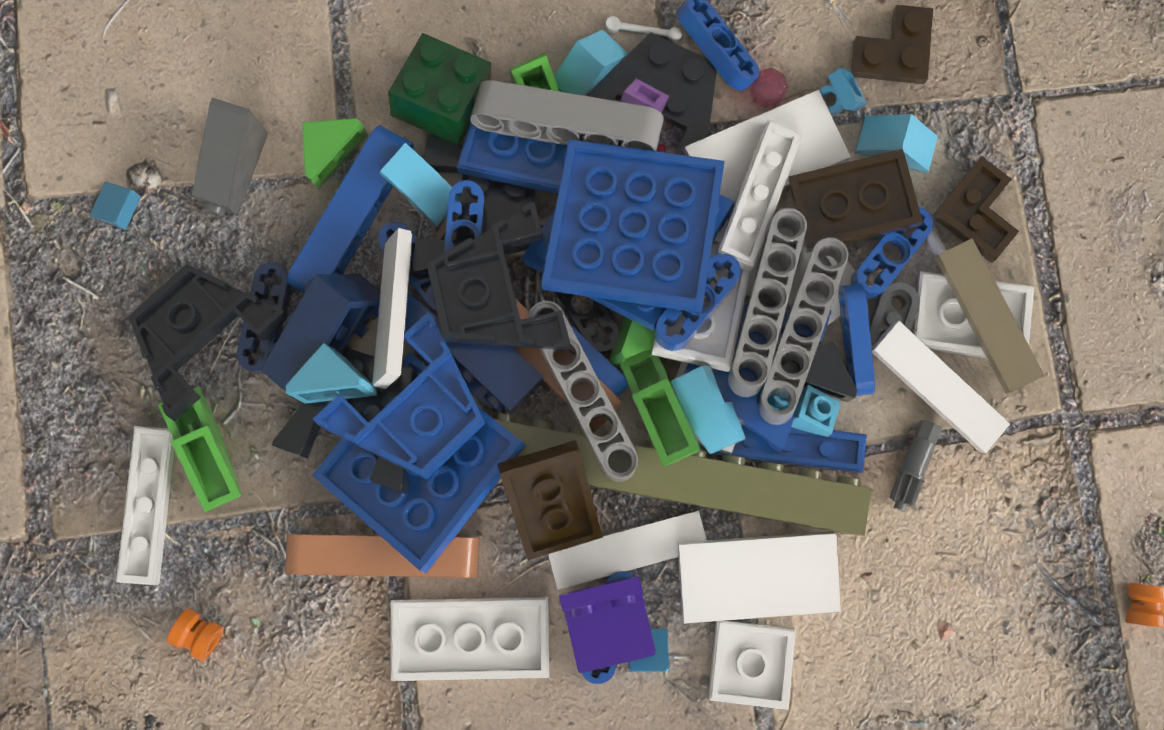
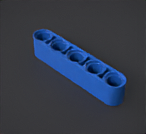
M381 125L373 130L292 265L287 276L288 285L304 293L306 284L316 274H342L394 187L380 175V170L405 143L412 149H414V143Z

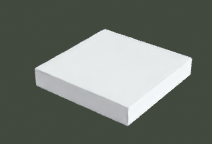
M727 620L716 621L708 699L710 701L788 710L796 629Z

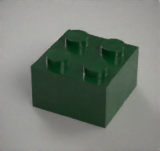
M422 33L388 91L390 116L459 145L471 123L470 118L480 83L491 80V62Z

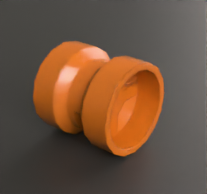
M1129 583L1128 596L1131 598V607L1126 610L1125 622L1164 628V587Z
M187 608L172 626L167 637V643L177 649L186 648L190 651L191 657L204 662L217 646L224 627L214 621L207 623L201 619L200 613Z

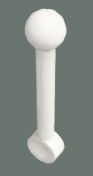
M611 16L606 20V29L610 33H616L619 30L644 34L652 32L658 36L668 37L672 42H677L682 37V32L677 27H672L668 30L623 23L615 16Z

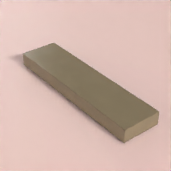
M971 238L935 256L1005 393L1013 392L1044 377L1042 369L974 240Z

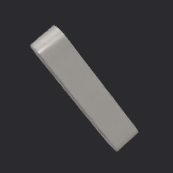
M493 80L480 83L470 118L472 124L477 128L498 134L567 146L570 139L657 151L664 120L663 115L658 110L647 106Z
M784 208L775 213L765 237L728 375L730 389L741 397L755 396L760 392L770 372L807 229L804 215L794 208ZM786 227L794 233V236H784L778 231V228ZM772 261L779 262L785 267L786 271L776 272L769 267L768 263ZM763 296L770 297L777 306L767 308L759 302L758 298ZM759 332L766 337L767 343L763 345L756 344L749 338L748 334ZM742 368H749L757 374L758 380L754 382L745 381L738 371Z
M829 237L820 240L812 251L759 402V412L764 421L770 424L781 425L789 421L794 414L848 261L849 253L847 247L836 238ZM830 256L836 260L837 265L832 267L826 266L821 263L819 258ZM810 290H818L825 296V300L820 302L813 301L806 293ZM806 325L813 331V335L807 338L801 337L796 334L794 327ZM785 360H793L799 364L801 371L795 374L787 373L783 370L780 363ZM771 396H781L788 402L789 407L782 411L775 410L768 404L767 399Z
M541 301L531 308L528 318L562 309L552 301ZM563 313L571 345L570 350L576 356L574 362L566 366L559 365L553 359L557 351L556 349L539 348L602 472L612 481H626L633 476L638 466L637 452ZM581 382L587 383L593 388L594 394L589 400L579 401L571 393L573 386ZM598 417L608 419L612 425L611 433L604 437L594 435L589 427L591 421ZM621 452L626 454L631 462L630 469L623 473L613 471L608 464V458L613 453Z

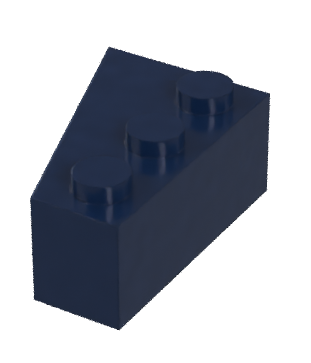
M316 274L306 284L304 296L297 308L287 317L286 327L278 341L269 349L268 359L261 371L286 392V385L323 343L341 353L355 334L361 338L366 334L369 328L364 324L379 306L381 291L360 274Z

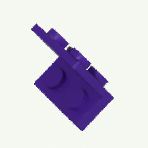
M638 575L559 595L562 611L565 613L578 672L584 673L656 654L642 595L643 590Z

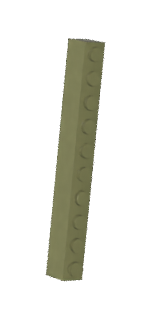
M493 412L492 415L493 419L526 444L518 457L576 440L589 487L849 535L865 536L872 489L861 487V480L857 478L838 476L837 482L822 480V472L799 469L798 475L784 473V465L770 462H761L760 468L746 466L745 458L732 455H722L721 461L706 458L707 451L704 450L663 467L653 442L646 440L645 447L633 445L638 456V466L633 476L626 481L615 482L608 479L602 472L579 427L569 426L567 433L553 430L554 423L531 419L530 426L515 423L516 417L496 412ZM616 452L608 458L609 467L613 471L623 473L630 469L631 462L626 454Z

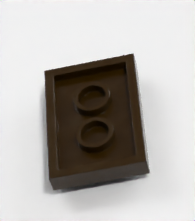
M903 149L792 175L788 179L795 209L804 215L807 222L804 237L806 253L813 251L815 245L825 238H836L845 244L921 226L923 222Z
M576 440L497 463L527 560L603 538Z

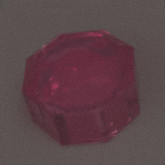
M774 68L761 70L758 78L749 88L753 102L765 108L780 105L789 88L785 75Z

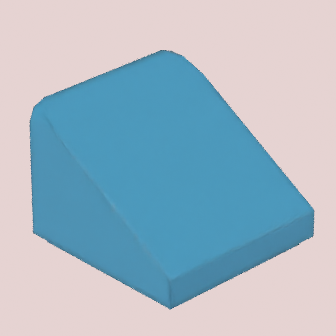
M105 182L89 216L126 230L141 196L129 188Z
M651 629L656 654L628 662L629 672H669L667 629Z

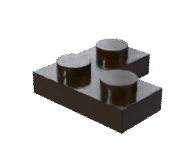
M896 5L892 15L891 39L856 36L853 41L851 64L853 76L925 84L928 80L933 8Z
M981 156L934 212L932 217L965 242L972 238L981 256L990 263H993L1019 232L989 208L1012 179Z

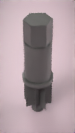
M927 420L919 421L903 466L898 471V476L890 495V499L895 501L893 508L898 511L905 512L907 506H915L922 484L925 482L926 470L942 429L936 423Z

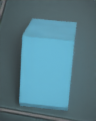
M603 30L576 41L554 75L559 91L583 96L587 95L628 53Z
M912 114L865 116L855 153L871 157L903 149L908 168L927 173L938 136Z
M323 343L286 385V394L306 404L332 401L339 394L344 399L377 396V387L372 386V383L341 353Z

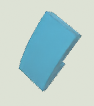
M405 143L380 170V175L408 198V202L437 227L447 216L449 192L452 187ZM456 195L455 201L460 202V195Z
M702 365L671 381L689 423L710 454L746 439L732 402H724L710 365Z
M765 383L758 394L757 403L760 402ZM808 384L803 388L792 415L795 418L791 427L828 437L832 434L841 402ZM771 396L767 399L771 408L778 411L789 407L788 402L781 396Z

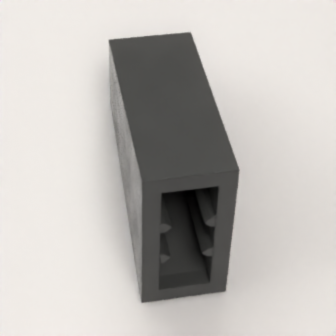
M212 98L209 104L192 196L202 204L201 209L209 214L224 217L226 212L238 216L268 133L249 109Z

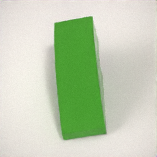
M651 348L620 363V366L633 393L632 397L663 467H666L701 450L692 427L671 384L672 380L660 356L651 355L653 350Z
M199 386L193 389L201 398L175 422L164 413L161 406L163 402L157 405L174 439L170 442L204 512H207L242 496V492L220 430Z

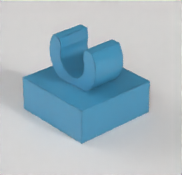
M839 68L828 75L832 85H825L819 90L823 98L831 93L836 95V103L828 108L830 114H839L844 109L855 112L868 104L852 72L843 68Z

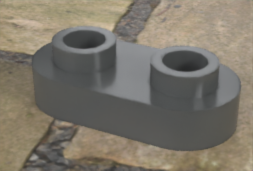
M904 282L892 283L879 295L869 324L871 347L879 340V334L885 333L894 321H900L911 331L920 303L919 295L911 285ZM892 298L901 300V310H896L892 307Z

